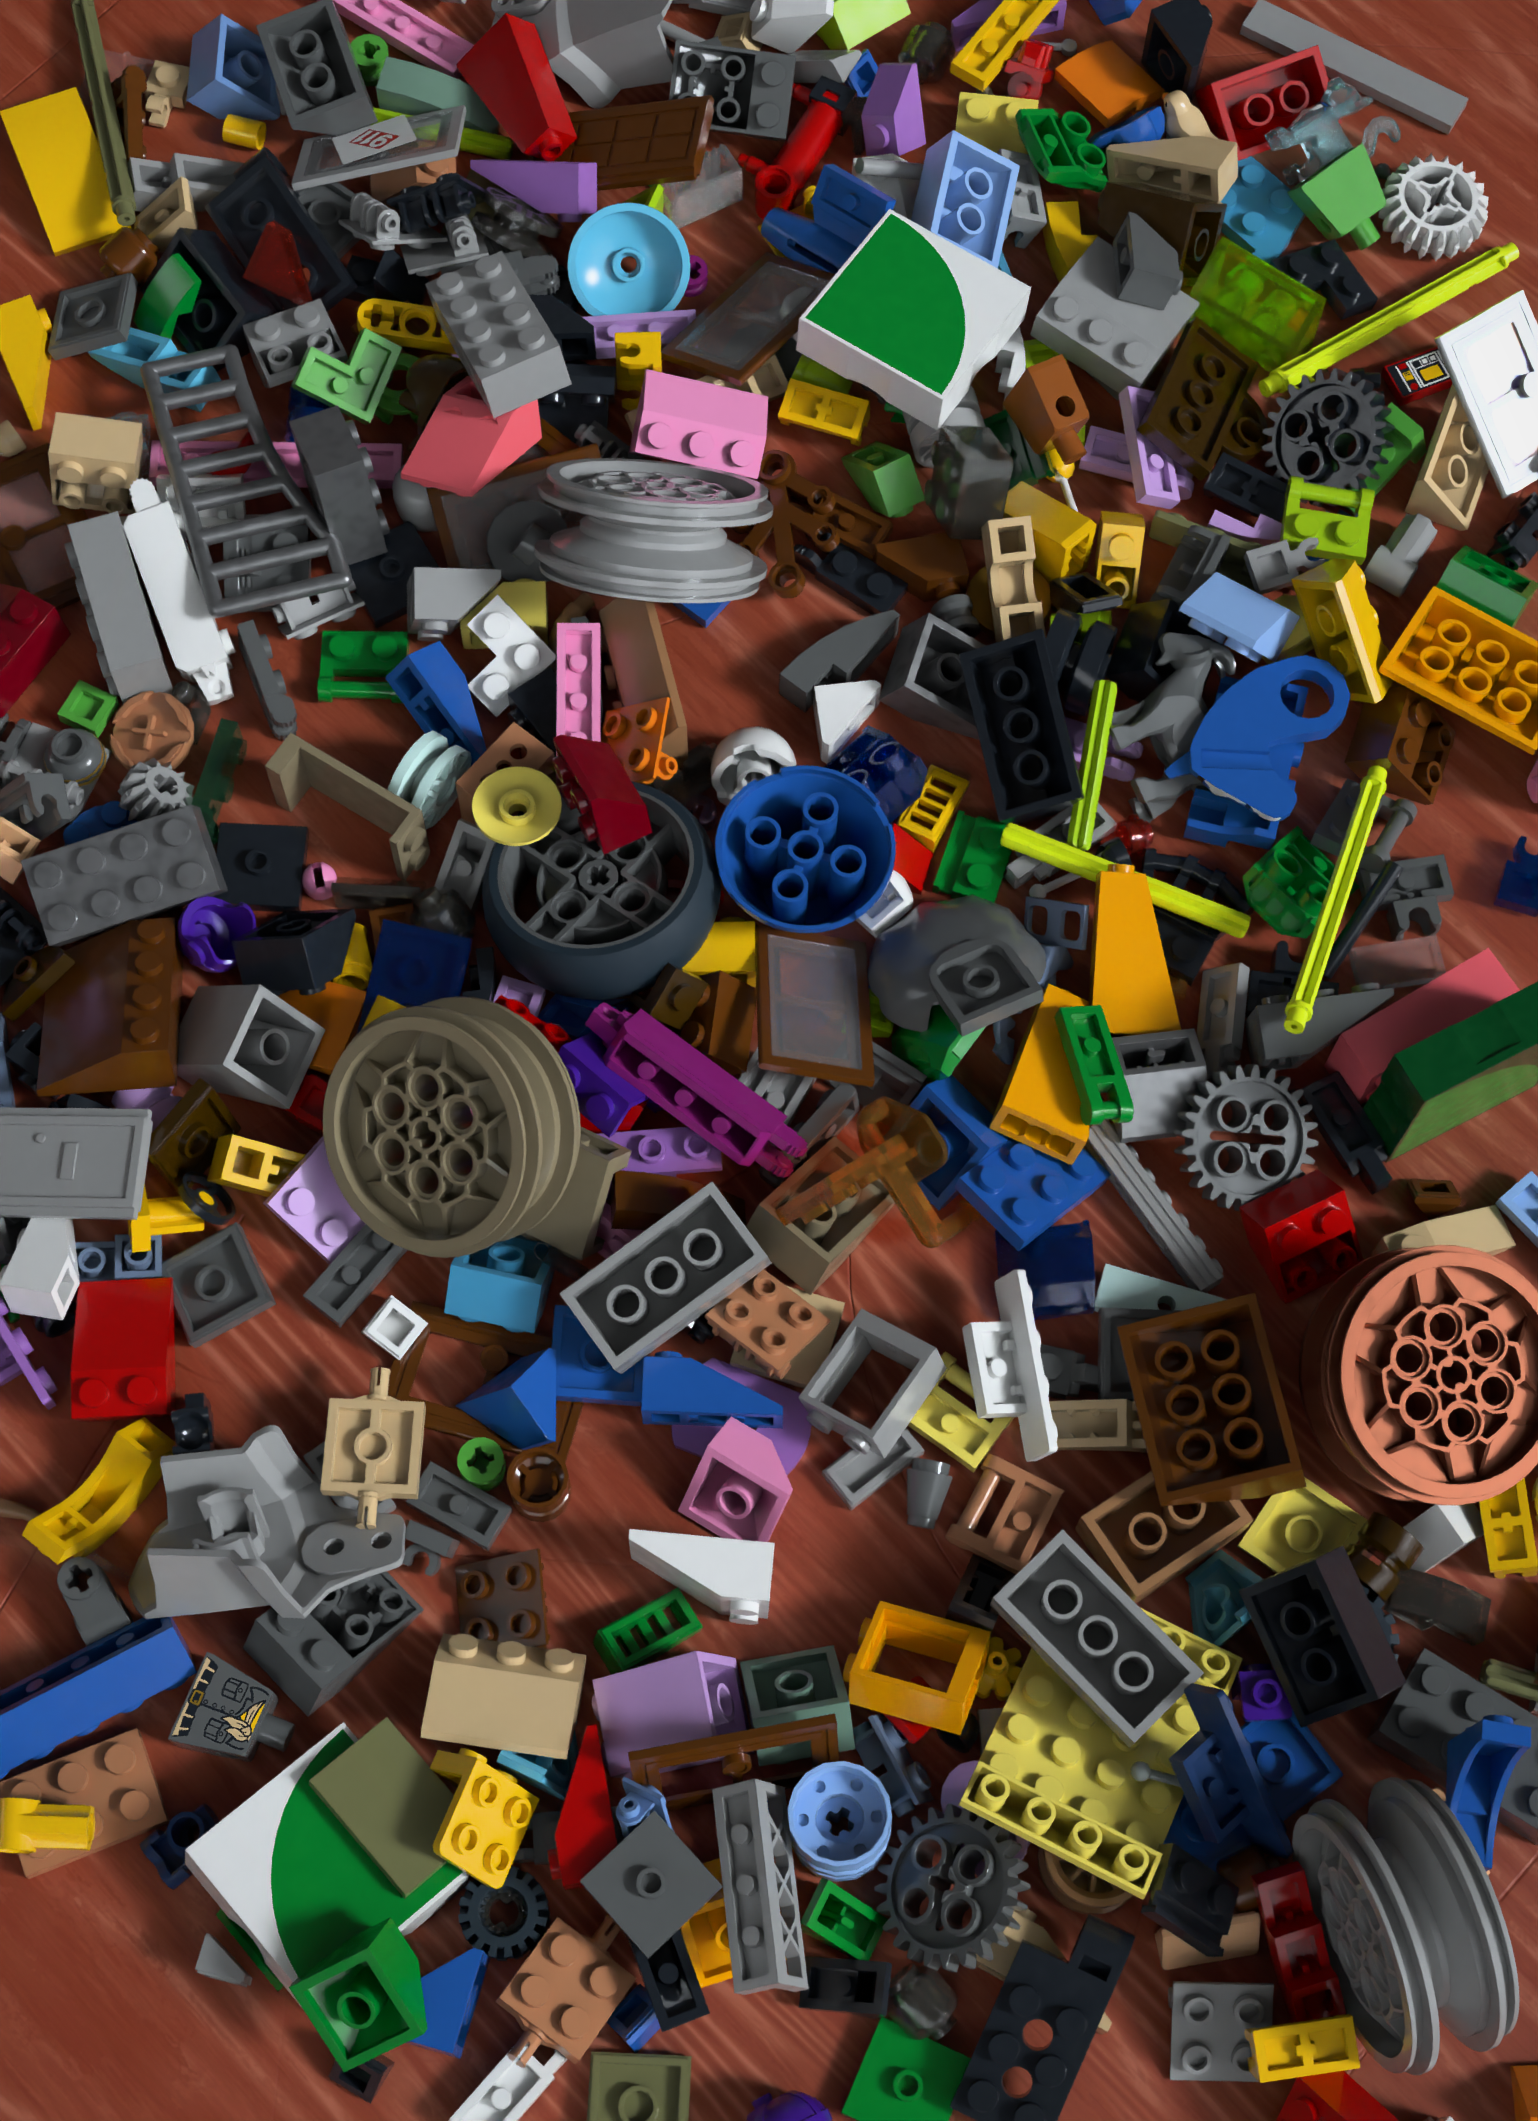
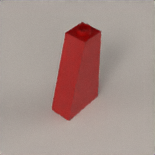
M505 13L456 65L458 71L523 153L545 161H554L578 137L535 24Z

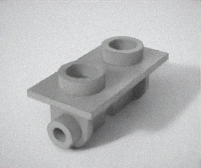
M352 579L349 587L318 594V600L311 603L310 598L305 597L280 603L271 609L278 624L286 622L278 626L279 631L287 639L294 637L295 640H300L313 635L318 631L317 626L330 620L341 622L353 617L356 614L355 609L364 606L365 603L356 593L350 594L351 591L356 589Z

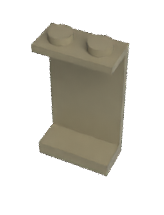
M290 732L265 765L276 804L291 813L309 788L313 787L393 835L389 842L397 876L405 881L413 870H420L430 854L422 810Z

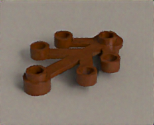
M770 450L763 454L757 482L763 484L768 489V495L770 494V501L773 505V515L770 519L756 525L732 528L739 534L751 531L744 541L739 542L738 545L759 558L758 550L774 531L777 563L771 568L768 580L779 597L795 598L803 591L806 580L800 567L795 563L791 525L812 537L817 548L824 552L834 550L840 542V536L833 524L829 522L821 523L788 502L787 489L806 498L812 510L819 515L831 512L835 507L836 500L827 486H817L797 474V465L791 455L780 450ZM782 469L780 473L772 476L776 470ZM827 496L824 503L816 504L818 498ZM832 533L828 540L820 541L822 535ZM795 579L791 585L784 587L788 580Z

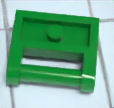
M322 630L320 675L317 687L318 701L333 702V698L391 699L392 703H402L388 682L335 681V677H386L409 654L408 632Z

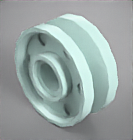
M435 731L424 734L412 745L395 770L388 787V791L422 810L426 829L434 826L453 805L458 797L455 782L470 768L472 762L469 751L458 745L448 748L447 738Z

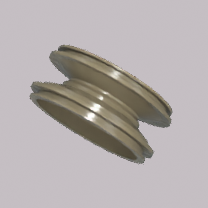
M464 996L447 997L427 1002L421 1006L395 1010L378 1017L366 1025L348 1044L332 1071L325 1093L323 1105L325 1149L330 1168L343 1196L360 1219L378 1235L399 1247L426 1256L450 1258L473 1254L494 1243L519 1236L538 1225L549 1215L563 1196L573 1175L579 1153L581 1125L578 1100L572 1080L561 1057L547 1038L529 1021L500 1004L485 999Z

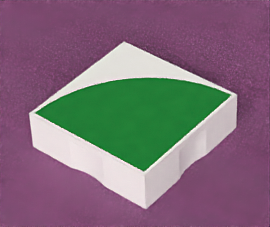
M889 209L799 318L796 350L842 377L869 387L888 403L938 430L969 391L976 374L985 364L995 358L1025 319L1031 287Z
M344 1722L185 1849V1865L228 1918L243 1928L253 1939L266 1965L296 2001L297 1999L289 1989V1986L349 1938L390 1917L403 1936L410 1934L464 1889L469 1878L467 1873L447 1862L404 1899L309 1786V1780L358 1741L357 1737Z

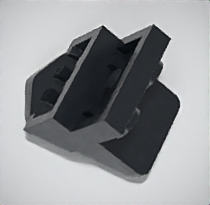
M579 360L565 362L572 384L538 399L540 417L573 443L578 441L574 435L582 424H586L589 427L595 420L608 430L609 403H615L616 366L590 365Z

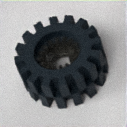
M511 1866L503 1886L499 1889L487 1887L476 1879L473 1882L470 1881L465 1887L466 1892L460 1898V1914H458L459 1923L463 1930L462 1933L473 1948L483 1950L489 1958L507 1961V1959L515 1958L516 1960L524 1957L523 1954L532 1951L547 1931V1923L550 1920L549 1903L541 1885L528 1872H523L518 1867ZM500 1900L505 1905L514 1902L518 1907V1918L509 1927L504 1922L495 1925L491 1920L492 1907Z

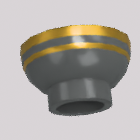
M69 728L58 732L51 738L45 748L43 760L46 772L63 774L64 783L68 784L70 781H75L80 787L90 784L96 778H99L106 766L107 755L104 745L93 733L84 729Z

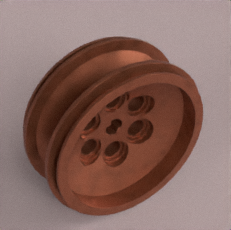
M1435 1245L1390 1250L1369 1257L1342 1274L1327 1289L1311 1314L1304 1332L1299 1357V1388L1304 1413L1313 1435L1327 1457L1341 1472L1363 1488L1383 1497L1413 1503L1436 1505L1476 1503L1501 1494L1521 1481L1538 1464V1291L1516 1269L1501 1259L1473 1248L1456 1245ZM1433 1317L1439 1323V1333L1436 1338L1430 1332V1322ZM1475 1333L1481 1339V1349L1478 1354L1475 1353L1472 1347V1339ZM1399 1348L1405 1351L1407 1357L1406 1364L1402 1370L1396 1361V1354ZM1442 1367L1446 1370L1445 1382H1442L1441 1379ZM1485 1380L1490 1386V1396L1486 1402L1481 1394V1387ZM1409 1395L1413 1397L1416 1406L1415 1412L1411 1417L1408 1416L1405 1409L1406 1399ZM1452 1411L1457 1417V1427L1453 1433L1448 1426V1418Z

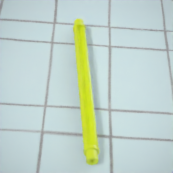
M1509 242L1502 247L1496 246L1319 344L1312 348L1311 351L1301 354L1272 370L1268 377L1258 383L1261 394L1268 398L1277 392L1284 393L1288 390L1289 384L1296 386L1301 383L1302 375L1314 376L1318 369L1324 370L1391 333L1399 326L1402 327L1468 290L1469 287L1479 284L1506 269L1510 262L1519 257L1517 246Z
M1378 765L1371 766L1368 769L1367 775L1361 780V790L1291 1000L1285 1007L1286 1019L1284 1028L1292 1034L1302 1033L1306 1022L1312 1018V1008L1373 820L1381 796L1384 795L1387 788L1385 782L1387 771Z

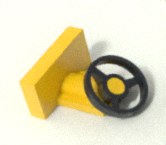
M194 1171L187 1172L179 1180L177 1187L180 1196L147 1199L144 1184L141 1212H138L137 1220H127L132 1253L151 1251V1236L204 1231V1220L216 1225L227 1224L236 1212L232 1198L220 1184L207 1181L208 1176ZM187 1181L197 1182L209 1190L207 1191L202 1188L193 1190L188 1188ZM214 1194L223 1203L226 1209L225 1216L220 1215L217 1211L218 1202Z

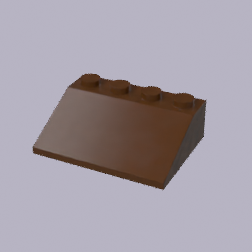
M175 917L130 920L65 950L75 960V964L46 991L36 1089L38 1097L177 1086L184 955L179 950Z
M1255 1293L1117 1327L1161 1506L1261 1498L1307 1487Z

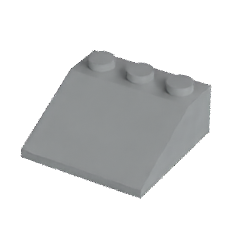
M1097 237L1060 281L1038 312L1030 335L1058 354H1063L1064 358L1118 393L1127 386L1142 389L1200 303L1181 290L1177 295L1171 296L1164 310L1118 299L1113 246Z

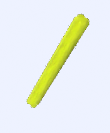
M1008 823L1005 826L1000 838V844L1006 848L1096 882V875L1100 871H1108V864H1116L1013 823ZM1146 875L1153 905L1236 938H1243L1246 935L1251 922L1249 915Z

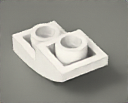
M1020 327L1016 329L996 355L995 372L1001 373L998 392L1005 393L1004 400L1025 372V348Z

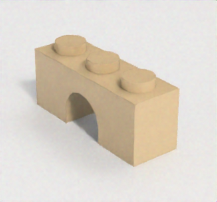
M1031 515L988 520L981 527L995 642L1038 629L1044 631L1046 639L1042 602L1037 601L1033 584V561L1036 559Z

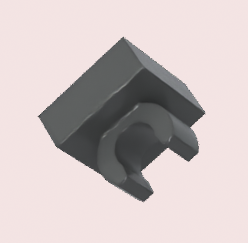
M410 1519L406 1528L405 1539L416 1544L409 1546L405 1550L403 1564L411 1567L415 1556L418 1553L425 1552L429 1557V1565L425 1570V1574L433 1577L441 1566L439 1554L453 1559L460 1541Z

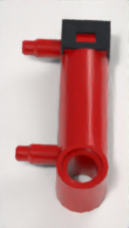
M823 75L813 90L801 84L793 83L792 98L808 105V107L771 164L754 156H748L743 153L739 154L736 160L737 165L756 175L755 211L761 219L764 220L768 212L775 207L788 211L794 209L795 199L836 136L840 135L843 137L856 116V90Z

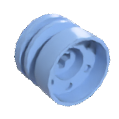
M847 1761L823 1763L806 1772L793 1788L787 1808L791 1845L800 1863L814 1875L835 1882L856 1880L874 1870L886 1854L892 1829L890 1797L880 1779L864 1766ZM841 1817L848 1818V1829L851 1832L842 1830L838 1836L833 1835L832 1824L829 1821L838 1823Z

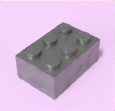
M338 405L289 421L313 507L325 521L329 533L335 534L341 541L348 565L386 553L387 548L383 535L390 533L382 509L376 510L377 504L382 503L374 478L368 479L369 473L374 472L366 447L359 449L357 445L361 444L354 421H345Z

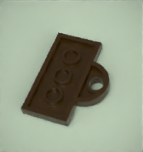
M1195 316L1186 324L1137 431L1200 481L1211 473L1217 457L1220 458L1223 452L1244 463L1249 461L1263 449L1262 446L1267 443L1268 435L1262 433L1263 429L1268 428L1265 416L1257 402L1247 393L1258 366ZM1241 430L1248 435L1250 441L1243 436Z

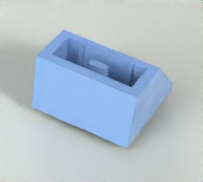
M1215 572L1184 601L1179 609L1180 612L1191 617L1188 624L1189 627L1223 644L1227 637L1224 645L1257 663L1260 662L1262 656L1276 662L1300 618L1299 615L1290 609L1218 572Z

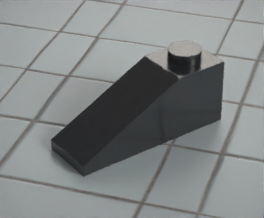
M680 1929L649 1959L626 1935L662 2032L710 2014Z

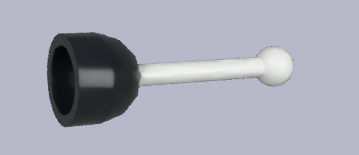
M1119 837L1106 841L1099 846L1095 853V856L1116 864L1132 865L1127 849ZM1068 873L1045 885L1034 884L1029 890V895L1031 897L1045 898L1048 892L1080 878V876Z

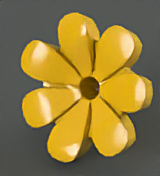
M990 1638L987 1666L976 1693L980 1698H987L991 1691L995 1690L997 1699L1000 1701L1007 1700L1011 1693L1010 1683L1015 1684L1022 1669L1015 1666L1022 1660L1020 1651L1017 1648H1010L1005 1651L1002 1638Z

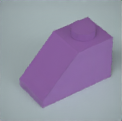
M882 63L879 65L861 115L866 156L893 153L899 157L926 144L917 63Z

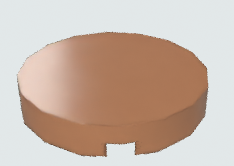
M146 691L131 697L116 712L112 721L115 726L113 728V735L110 734V746L115 759L127 770L137 765L139 761L145 763L153 757L161 766L170 761L172 770H174L188 756L194 741V722L189 709L177 698L164 692L154 693L153 691Z

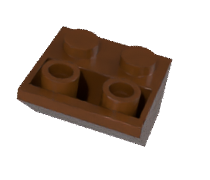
M1405 686L1390 687L1381 701L1375 704L1364 702L1344 763L1361 780L1367 775L1368 769L1371 766H1381L1387 771L1385 781L1387 788L1385 792L1424 805H1431L1434 803L1438 787L1442 781V774L1450 749L1454 743L1456 731L1420 694Z
M721 970L700 975L698 977L706 981L708 986L684 1028L679 1030L666 1023L664 1026L729 1074L747 1072L756 1007V988Z

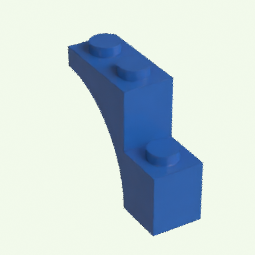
M1503 1715L1484 1716L1482 1720L1471 1727L1465 1728V1731L1447 1743L1446 1801L1444 1802L1463 1827L1486 1871L1492 1869L1497 1819L1508 1780L1521 1756L1531 1748V1727L1515 1725L1511 1717Z

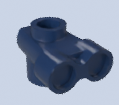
M204 1803L192 1812L177 1814L171 1819L165 1831L157 1828L140 1842L141 1850L155 1865L159 1876L169 1888L175 1890L192 1875V1872L185 1865V1849L195 1842L193 1835L196 1828H200L199 1839L218 1824L220 1820L213 1810Z

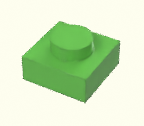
M79 680L57 715L60 722L73 728L84 729L99 738L120 704L116 696Z

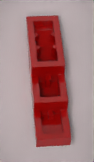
M1298 1861L1252 1875L1251 1879L1262 1924L1290 2022L1346 2015L1339 1979L1330 1965L1322 1925L1313 1911L1303 1867Z

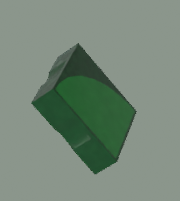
M1538 982L1394 1054L1381 1077L1380 1085L1369 1097L1363 1108L1385 1142L1384 1150L1388 1156L1385 1163L1537 1086Z

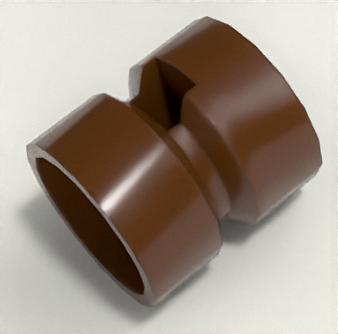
M534 1447L524 1450L514 1457L508 1467L506 1480L513 1506L519 1514L535 1522L550 1521L561 1515L570 1502L572 1489L566 1463L559 1454L548 1448Z

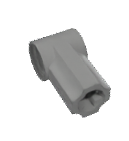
M1419 513L1416 515L1406 514L1385 546L1380 545L1364 571L1365 579L1400 598L1414 577L1419 561L1438 532L1432 525L1431 520Z

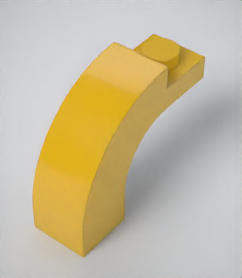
M145 1417L117 1431L100 1463L86 1481L67 1499L31 1519L22 1536L57 1565L71 1556H88L112 1536L148 1496L162 1476L161 1456L173 1455L172 1447L176 1442Z

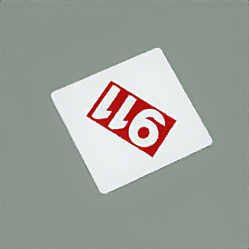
M400 115L332 139L343 165L417 140L405 115Z

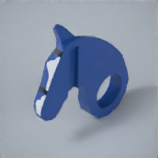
M1308 655L1290 657L1258 667L1231 686L1215 702L1199 726L1192 740L1189 752L1173 762L1164 771V774L1168 780L1186 775H1194L1214 795L1235 802L1266 820L1276 822L1286 819L1290 816L1297 802V794L1273 770L1269 748L1286 743H1302L1325 739L1335 731L1344 720L1351 696L1344 675L1328 661ZM1293 680L1313 681L1321 686L1328 695L1330 702L1329 711L1316 718L1299 717L1290 712L1283 704L1280 694L1281 688Z

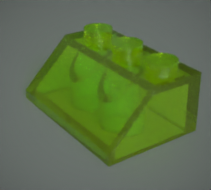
M1222 236L1189 294L1190 297L1200 303L1189 321L1197 316L1241 353L1258 362L1264 370L1271 372L1301 354L1307 353L1312 347L1327 299Z

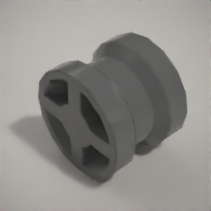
M956 594L945 597L931 608L932 615L972 638H975L981 631L978 619L972 616L973 603L968 595Z

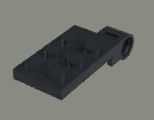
M1089 1913L1078 1935L1069 1961L1022 1939L953 2097L950 2108L977 2121H1057L1127 1961L1135 1935ZM1040 2019L1050 2025L1053 2037L1049 2044L1044 2047H1034L1027 2043L1023 2035V2029L1029 2021ZM1022 2067L1029 2072L1032 2078V2086L1026 2093L1015 2095L1005 2088L1002 2078L1008 2069Z

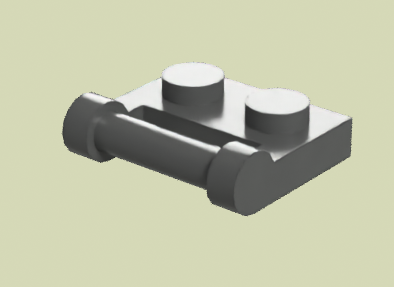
M1347 778L1314 832L1310 844L1337 857L1339 856L1361 790L1359 783ZM1385 795L1381 796L1373 823L1377 816L1388 822L1375 844L1369 847L1365 846L1359 864L1360 868L1372 873H1380L1388 860H1390L1389 853L1404 827L1411 825L1417 815L1418 810L1413 802L1407 799H1397L1395 801Z

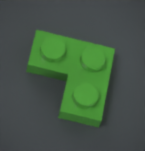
M367 328L360 330L346 364L311 346L306 349L291 387L330 407L338 405L341 413L367 425L371 423L402 347Z

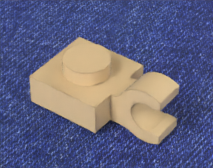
M155 60L147 80V90L144 92L147 101L145 109L148 112H152L149 125L165 128L172 107L185 108L190 67Z

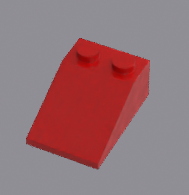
M173 1278L80 1282L77 1292L71 1361V1419L79 1422L137 1420L143 1417L146 1419L171 1418V1411L176 1410Z

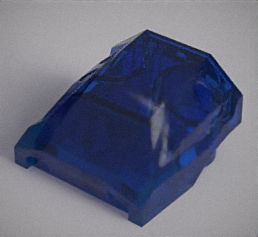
M868 725L862 730L863 733L824 767L844 773L869 789L880 801L879 806L890 824L920 798L928 769L919 756L906 749L890 734Z
M1083 1220L1076 1224L1050 1226L1019 1252L997 1230L994 1231L998 1279L1015 1269L1025 1270L1027 1282L1033 1295L1032 1310L1034 1320L1093 1314L1095 1310V1268L1089 1220Z

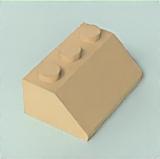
M443 1633L434 1659L420 1738L567 1760L581 1706L586 1655L572 1653L562 1648L550 1650L524 1646L515 1641L497 1642L477 1639L468 1634L451 1635Z

